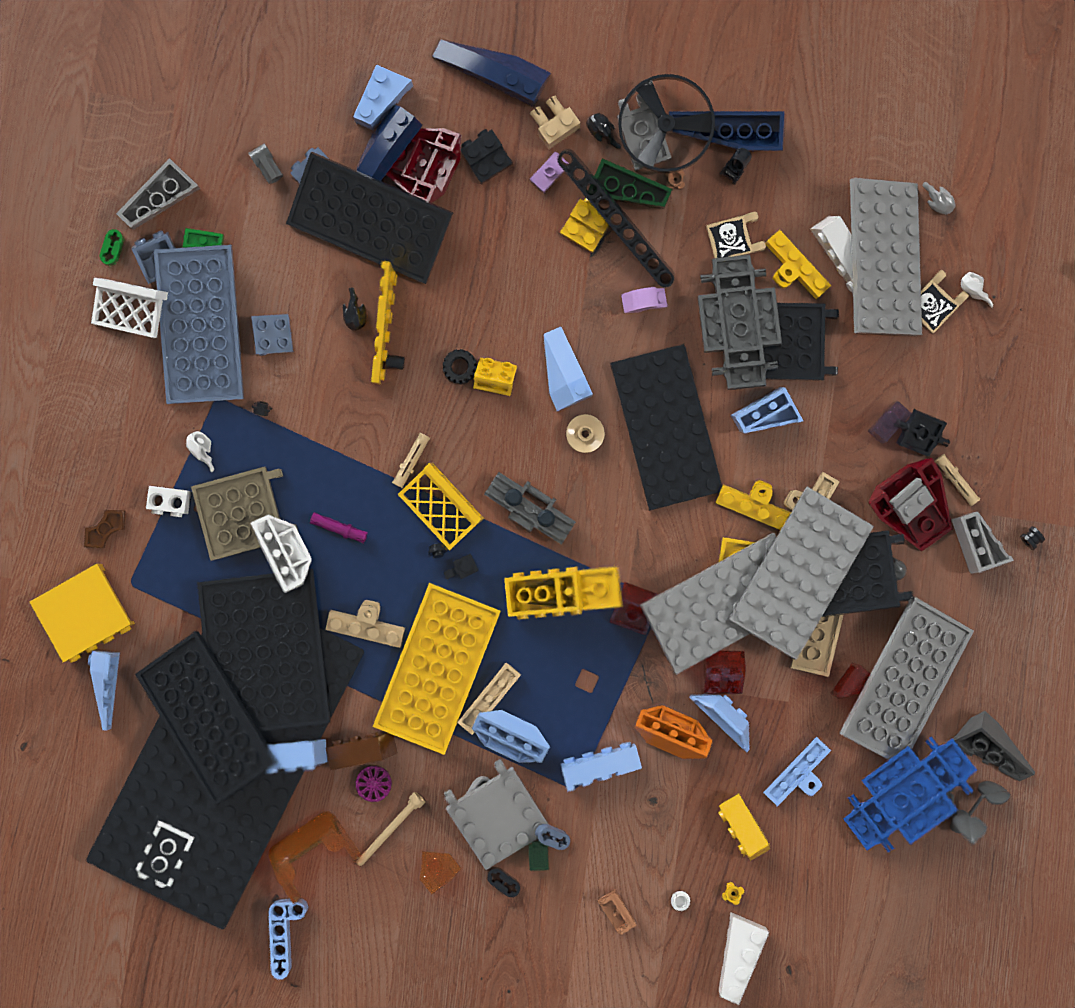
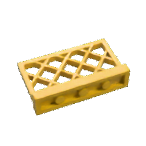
M433 463L425 466L398 493L401 499L449 550L484 519ZM425 474L430 479V487H420V478ZM409 489H417L416 500H409L404 494ZM420 489L430 490V501H419ZM433 490L442 491L443 501H433ZM419 503H430L429 514H422L419 511ZM433 503L443 504V515L432 514ZM446 504L455 505L456 515H446ZM432 517H443L442 528H435L432 525ZM446 517L456 518V529L445 528ZM459 518H467L471 525L467 529H459ZM445 531H456L455 540L451 544L445 539Z

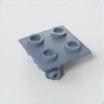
M289 314L251 316L256 354L264 356L271 353L293 352Z

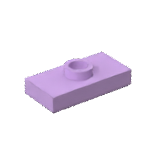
M556 151L530 178V181L543 193L564 172L558 164L559 154Z

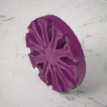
M377 765L365 767L356 778V790L359 796L369 802L383 800L389 794L392 787L390 774L383 767ZM371 769H375L374 775H372ZM365 771L368 773L369 778L364 775ZM379 771H382L383 775L378 777ZM385 777L388 778V781H385V782H382V781H381V780L384 779ZM362 778L366 782H360L359 779ZM360 786H367L363 790L359 788ZM381 786H388V789L385 790ZM370 790L368 796L366 797L364 793ZM378 790L381 791L384 795L380 796ZM373 791L376 796L375 799L372 798Z

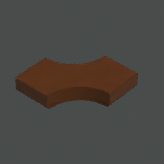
M105 510L103 518L97 525L85 528L84 547L105 548L106 541L111 534L119 530H125L126 511Z

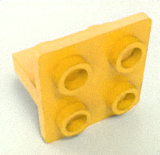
M480 358L474 375L473 388L511 396L517 365H513L510 362L494 361L491 358Z

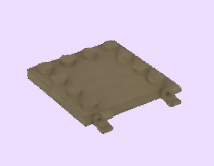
M261 467L191 486L211 561L261 548L251 522L267 515L280 519L270 480L283 477L282 469L267 471L266 467Z

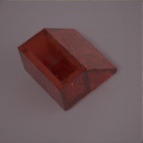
M718 651L705 658L704 693H743L746 672L744 651Z

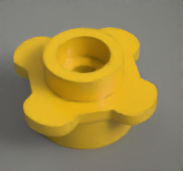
M729 882L726 885V891L722 893L723 900H729L733 905H738L741 896L744 894V889Z

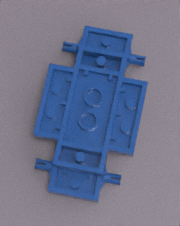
M931 736L925 742L932 751L922 761H920L910 746L906 747L862 780L873 795L871 799L860 803L854 794L847 798L854 806V809L843 819L866 850L881 843L889 853L894 847L887 838L897 829H899L908 843L912 844L958 810L946 795L947 792L958 786L963 789L966 795L974 791L966 781L977 769L953 738L946 744L938 746Z

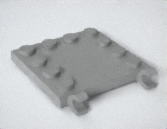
M501 759L494 762L495 768L499 773L498 776L460 799H456L451 789L444 793L445 799L449 804L446 807L447 812L485 870L536 840L535 831L537 827L541 824H548L513 767L507 770Z

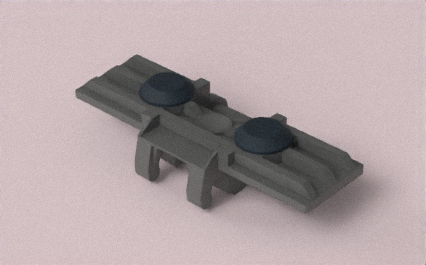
M498 472L484 494L511 512L508 517L510 521L513 522L514 520L526 528L525 530L529 533L535 527L561 545L576 523L552 507L556 501L554 497L550 498L530 485L529 481L526 482L524 487H521ZM525 491L547 504L546 509L543 510L524 498L523 494Z

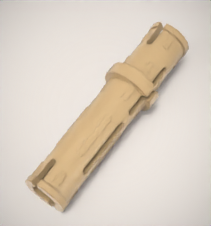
M419 433L403 464H400V470L394 481H392L393 484L403 488L409 475L413 474V468L427 442L430 440L428 436ZM419 444H420V447H419L418 451L416 452L414 458L411 459L412 456L414 455V453H415L417 447H418ZM411 462L404 476L402 477V474L405 471L408 463Z
M945 454L935 460V463L945 473L946 479H950L970 506H973L980 500L960 475L959 469L952 465Z

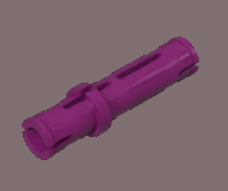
M315 512L311 517L312 521H310V524L342 535L345 539L350 538L363 544L366 541L368 532L356 529L351 524L346 525Z

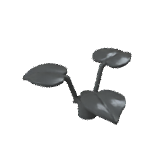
M983 781L979 784L978 791L982 795L969 813L964 810H958L950 815L953 817L950 823L951 830L961 833L971 845L983 837L987 831V827L982 820L977 817H971L980 802L986 798L989 803L1000 805L1007 802L1011 796L1010 792L995 782ZM953 788L949 792H947L946 795L950 797V800L954 804V795L952 794V792L954 791Z

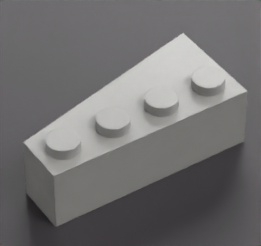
M169 158L116 214L134 230L200 188Z

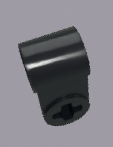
M739 148L723 167L719 175H724L735 185L751 161V153L745 148Z

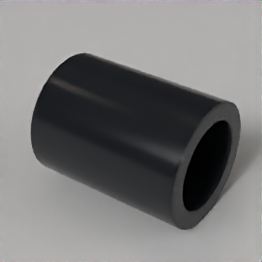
M387 355L386 368L404 369L405 357Z

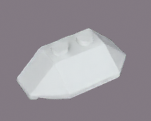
M271 515L251 522L259 545L283 591L287 592L302 585L312 559L295 525Z

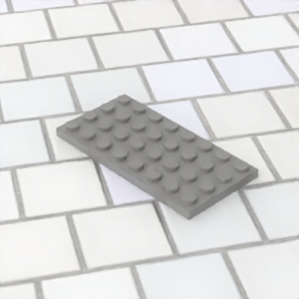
M852 178L850 179L854 333L922 335L918 183Z
M807 486L729 620L797 660L874 526Z
M775 533L767 535L640 605L675 674L684 671L750 634V632L731 622L729 618L776 539Z
M913 596V599L909 600L840 734L888 760L908 746L912 749L974 630Z

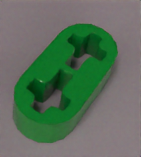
M112 229L105 235L100 251V260L108 266L115 265L119 260L125 240L124 235L120 231ZM117 234V237H119V241H115L113 245L111 236L115 237V235ZM111 251V255H113L114 258L109 259L108 261V259L105 258V255H109Z

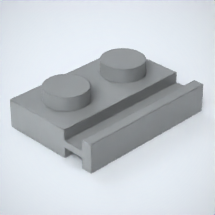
M915 478L889 501L904 524H908L934 501L926 486L922 484L921 478Z

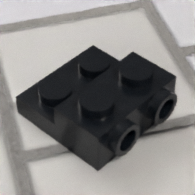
M487 129L482 130L478 133L477 139L474 141L469 139L461 145V155L481 185L513 165V162L492 129L489 131Z

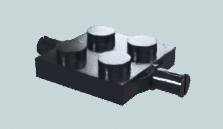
M917 409L912 411L907 422L897 419V423H894L895 427L902 429L896 443L929 457L938 444L944 447L950 444L949 439L942 437L947 422Z

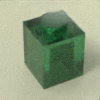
M533 841L532 844L528 845L530 871L549 870L548 846L540 841Z

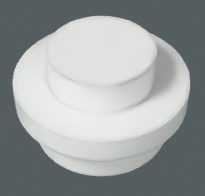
M677 891L671 897V904L674 909L684 911L690 905V897L686 892Z

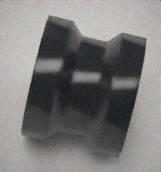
M1031 526L1026 534L1020 536L1024 544L1031 550H1035L1037 544L1045 541V537L1034 526Z

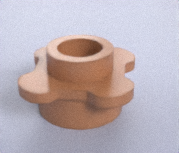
M684 171L666 173L668 181L666 186L671 189L674 187L684 188Z

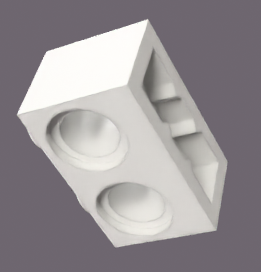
M149 486L146 509H152L151 513L163 515V511L171 512L170 516L182 517V514H188L191 491ZM160 495L163 498V503L157 506L155 499ZM180 498L182 505L177 509L174 506V501Z

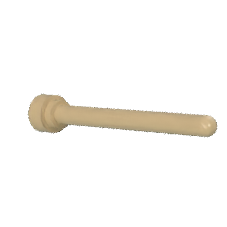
M414 792L409 797V804L358 858V866H362L414 809L423 806L425 800L417 792Z

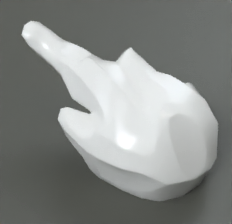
M968 272L961 280L962 289L969 293L972 298L986 301L992 308L993 303L988 298V294L982 291L983 277Z
M201 432L191 433L186 440L187 448L194 457L208 465L210 472H213L212 458L206 453H210L211 440Z

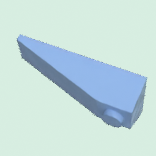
M559 327L545 333L544 344L549 394L558 412L591 397L593 393L562 328Z
M94 650L89 655L88 665H90L102 730L107 731L112 727L120 652Z

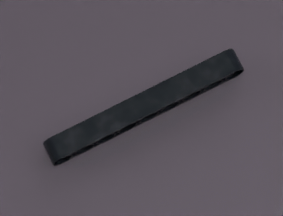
M564 149L558 155L559 166L655 281L664 288L671 286L675 276L670 266L577 154L571 149ZM569 154L572 157V162L564 163L562 155ZM582 169L585 176L579 179L575 176L574 171ZM594 184L597 187V192L589 193L587 185ZM606 199L609 201L610 206L602 208L599 205V201ZM614 214H619L622 217V221L615 223L611 217ZM632 229L634 236L628 238L624 235V231ZM638 244H644L647 250L645 252H639L637 251L636 246ZM654 258L658 260L659 264L656 267H652L648 261ZM663 273H668L671 279L665 282L660 276Z

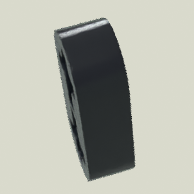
M499 867L489 870L487 879L493 887L508 897H515L519 894L520 884L515 878ZM497 872H499V877L503 880V882H501L498 879L493 881V876L491 874H496ZM505 882L509 885L514 883L516 891L508 892V886L505 885Z

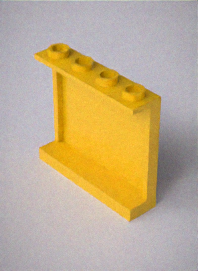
M95 564L30 601L32 608L63 662L70 661V663L79 660L81 658L80 654L87 652V654L98 649V644L102 642L104 644L109 643L115 639L114 635L119 632L122 635L130 631V626L135 624L134 621H130L103 572L105 569L102 564Z

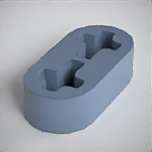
M541 824L535 831L537 839L542 844L555 849L563 850L570 844V838L567 833L551 825ZM547 832H548L549 835H550V836H548V835H543V836H542L543 833H547ZM556 838H558V839L564 838L563 841H559V842H558V841L556 840Z

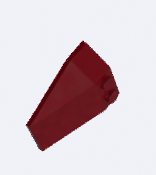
M421 128L386 175L405 192L433 203L445 194L460 162L461 134L445 128Z
M933 458L907 464L877 485L868 501L872 510L881 521L898 534H904V538L920 551L925 550L953 530L942 473ZM915 478H921L922 484L926 486L934 501L908 524H904L889 501Z

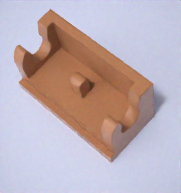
M616 889L597 900L618 934L622 935L637 926L635 919Z

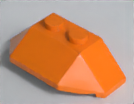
M661 705L641 710L635 725V729L647 744L682 759H701L708 756L712 739L708 737L699 721Z

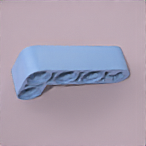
M301 898L279 899L269 908L271 972L276 979H284L291 970L290 920L301 919L308 910L307 902ZM294 905H300L303 908V912H295ZM275 906H281L284 911L283 914L276 913ZM275 926H282L284 933H278ZM276 946H284L285 952H278ZM281 959H283L282 968H285L283 972H281V968H278L281 963Z

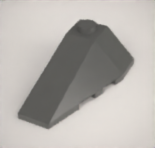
M986 711L971 717L953 738L966 754L970 756L974 754L982 758V762L985 764L991 763L999 767V771L1018 781L1035 775L1033 768L1000 724Z

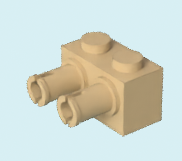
M552 96V100L549 98L546 101V104L555 115L553 119L549 120L540 106L536 107V111L532 110L530 112L539 125L538 135L548 149H551L580 129V121L571 108L564 109L556 96Z

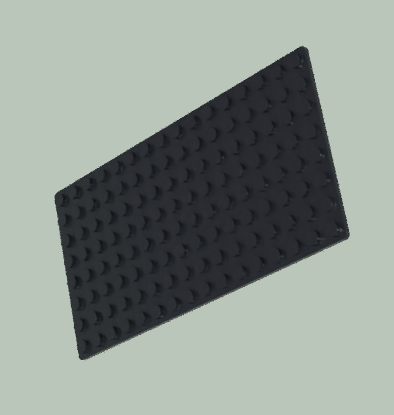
M320 628L331 720L364 654V650ZM159 716L86 861L223 930L226 928L305 770H303V767H296V771L284 772V768L278 769L276 773L264 772L220 804L213 806ZM329 723L260 731L267 745L288 742L292 744L308 740L312 742L322 738ZM158 822L167 823L173 828L194 837L189 850L184 851L189 839L162 826L157 836H155L153 832L156 827H159L157 825ZM165 839H173L177 845L175 852L170 855L166 854L173 851L174 845L172 842L166 841L162 845V851L160 849V845ZM147 845H152L148 854H146L144 851ZM161 856V857H164V858L167 860L168 866H167V868H166L165 871H163V872H156V871H161V870H163V869L165 868V862H164V860H162V859H157V860H155V861L153 862V868H152V861H153L156 857ZM179 859L183 862L180 869L175 868ZM144 862L139 872L149 876L148 878L143 879L138 876V871L136 870L138 863ZM170 877L174 880L171 887L164 886L163 888L157 886L155 881L157 880L167 885Z

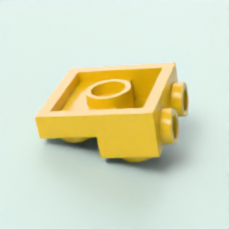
M587 198L584 200L579 199L560 234L593 253L608 229L609 224Z

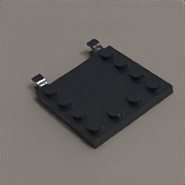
M777 303L782 344L763 347L765 361H777L778 369L766 371V379L823 381L824 375H838V367H826L824 364L825 318L837 319L839 317V309H825L826 304Z
M889 530L869 534L822 617L899 608L900 601L906 602L913 599L912 591L898 593L891 545L904 544V534L890 536Z

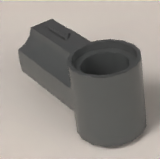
M265 143L248 153L269 184L275 183L283 177Z

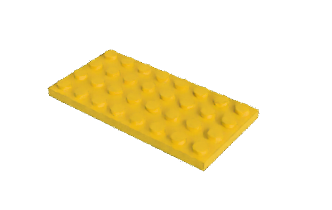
M429 583L373 727L445 755L501 611Z

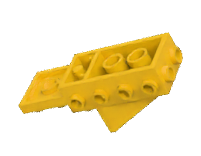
M577 567L566 568V572H560L559 569L548 570V574H542L541 570L531 571L529 576H524V572L513 573V577L504 578L508 617L517 616V619L529 618L528 615H535V618L546 617V613H552V616H562L564 612L570 611V615L582 614V610L622 606L618 567L578 571Z

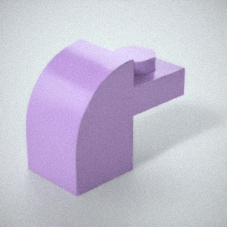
M649 287L621 294L624 313H638L648 309H663L667 307L664 288Z

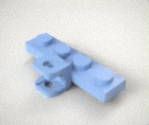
M816 737L763 793L777 806L797 786L806 794L813 796L822 787V783L811 771L831 750ZM809 782H814L812 789L808 788Z

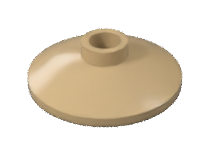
M587 414L579 415L572 419L566 431V437L570 446L582 453H589L599 448L605 436L602 423L596 417ZM583 431H588L589 436L587 438L582 436Z

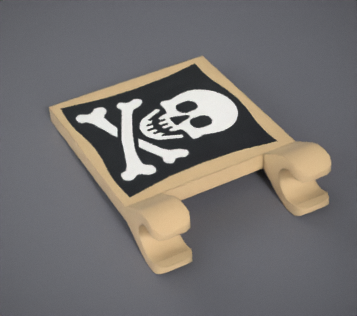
M757 212L706 225L715 258L741 256L765 250L766 245L764 241L751 245L746 223L758 220Z
M942 270L921 290L922 324L931 333H934L969 297V294L963 291L953 300L938 286L946 276V273Z

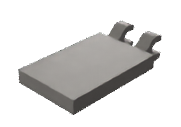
M637 94L636 100L640 108L630 111L627 103L622 117V134L625 143L637 158L659 129V119L639 94ZM625 99L618 102L620 110ZM665 138L655 164L671 159ZM631 158L635 171L643 169L642 166Z

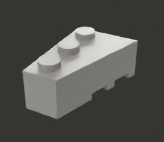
M978 511L951 519L970 574L980 573L1014 561L1003 549L1001 542L997 541L991 533L992 530Z

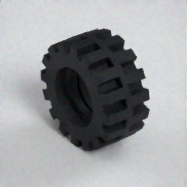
M456 349L449 352L443 362V372L447 379L461 385L468 383L474 378L477 369V362L474 356L464 349ZM457 359H463L468 364L467 371L462 375L455 374L452 370V364Z

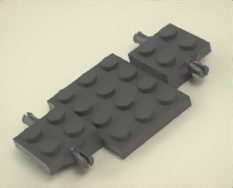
M750 255L713 258L712 274L700 275L701 283L713 282L716 294L698 295L704 353L723 351V367L711 368L712 376L724 375L727 390L766 386V371L778 369L777 361H765L763 347L782 344L775 287L755 288V277H766V269L754 270Z

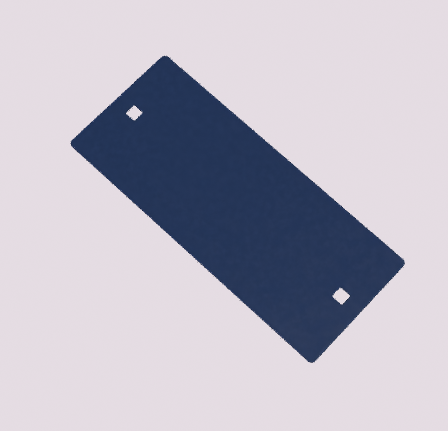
M226 400L214 401L200 430L201 433L211 440L210 453H206L212 458L211 463L214 471L210 472L208 465L198 460L190 452L173 488L191 491L188 514L176 517L170 516L171 512L163 511V515L160 516L131 578L132 586L201 618L197 582L273 573L261 548L213 561L210 560L198 512L194 511L196 504L191 486L261 467H266L267 471L282 469L283 477L271 479L270 483L280 520L296 524L298 533L312 559L308 569H314L320 628L326 630L330 610L357 616L364 600L375 601L380 604V613L377 621L405 628L400 648L328 631L364 650V654L348 686L383 702L429 583L501 611L459 719L507 662L521 676L492 711L503 710L536 726L550 747L542 762L519 763L484 746L476 732L471 734L458 723L453 735L566 786L560 763H564L566 758L575 757V759L583 757L582 754L595 752L651 629L640 605L654 597L620 582L622 606L587 609L582 610V614L570 615V611L564 612L562 616H552V613H546V617L535 618V615H528L529 618L517 619V616L508 617L504 578L513 577V573L524 572V576H529L531 571L542 570V574H548V570L559 569L560 572H566V568L577 567L578 571L591 570L592 568L485 519L477 524L451 550L447 548V552L444 553L443 557L433 558V556L428 555L429 546L442 542L398 495L408 485L407 483L404 484L403 488H400L392 483L395 479L392 476ZM409 489L404 495L409 500H416L417 489ZM420 490L419 501H430V494ZM433 496V501H443L442 499ZM180 498L174 501V506L178 509L182 505ZM419 503V511L422 514H429L430 503ZM433 503L432 514L443 515V504ZM446 504V515H456L455 505ZM315 512L346 525L351 524L356 529L368 532L365 543L363 544L350 538L345 539L342 535L310 524L313 513ZM432 517V525L435 528H442L443 517ZM446 517L445 528L456 529V518ZM459 518V529H467L471 525L467 518ZM445 531V539L451 544L455 540L456 531ZM466 555H472L479 570L478 572L461 579L459 574L446 579L444 572L456 567L454 561ZM582 669L599 676L592 693L575 686Z

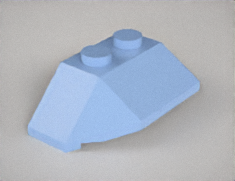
M691 694L689 698L740 747L748 752L749 722L745 719L747 715L740 708L734 709L731 706L734 702L726 695L722 697L720 694Z
M503 710L479 713L472 727V730L476 732L484 746L519 763L542 762L550 747L536 726Z

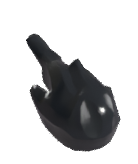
M597 113L587 119L586 126L597 141L602 142V137H604L608 144L613 145L616 149L621 148V145L613 137L612 129L615 130V127L605 115Z
M351 287L349 288L350 300L348 308L345 304L342 307L343 319L349 329L359 330L366 323V308L364 304L358 307V297L355 294L354 288Z

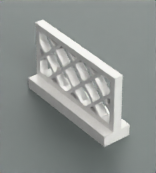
M94 278L93 285L97 286L92 324L157 338L162 302L167 300L168 292L108 279ZM103 291H106L109 296L105 303L102 300ZM120 295L125 300L121 306L116 301V298ZM137 298L140 306L135 310L131 302ZM151 302H156L154 311L150 313L147 305ZM113 303L116 310L110 314L107 306ZM126 306L131 311V314L125 317L122 311ZM103 310L106 318L103 321H98L99 313ZM144 310L147 317L141 321L138 313ZM117 314L122 319L118 325L113 320V317ZM134 317L137 325L131 328L128 321ZM148 321L152 324L151 333L147 332L144 324Z

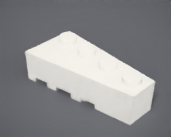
M828 216L810 230L835 264L839 274L846 280L848 289L853 293L852 235L840 216Z
M732 912L730 913V923L718 991L722 998L739 1005L769 931L766 927Z

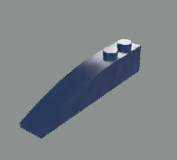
M440 40L432 56L532 107L535 106L551 75L550 72L518 56Z
M394 105L371 135L356 171L381 181L423 125L408 111L398 105Z
M669 111V115L673 118L710 113V111ZM714 111L715 128L711 142L736 149L745 148L748 151H783L786 117L784 111ZM678 129L672 131L705 141L709 140L711 134Z

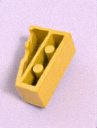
M739 794L719 805L721 811L718 813L723 822L728 821L731 826L728 830L733 839L738 838L740 842L738 847L743 856L747 855L751 861L770 850L767 840Z

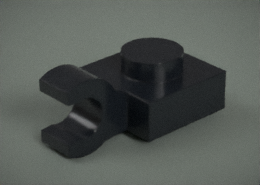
M469 554L454 561L456 567L444 572L446 579H449L459 574L461 579L479 570L472 555Z

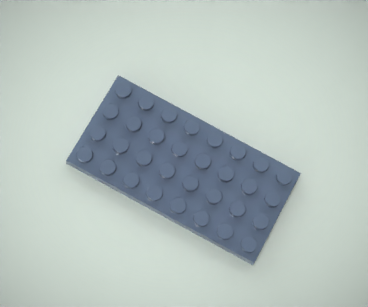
M232 245L154 250L157 290L168 292L167 300L162 302L160 314L166 404L244 399Z

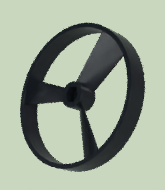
M674 74L652 76L637 84L625 98L619 114V134L628 155L643 168L658 173L678 172L695 164L709 148L715 128L714 110L706 93L690 79ZM668 79L690 85L704 98L710 113L673 118L665 113L653 82ZM636 92H638L659 119L658 131L638 158L629 150L622 134L623 113L630 98ZM674 129L711 133L701 153L687 164L668 169L653 167L667 133L672 132Z

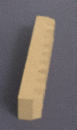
M506 662L457 723L473 734L472 727L478 714L492 711L521 674Z

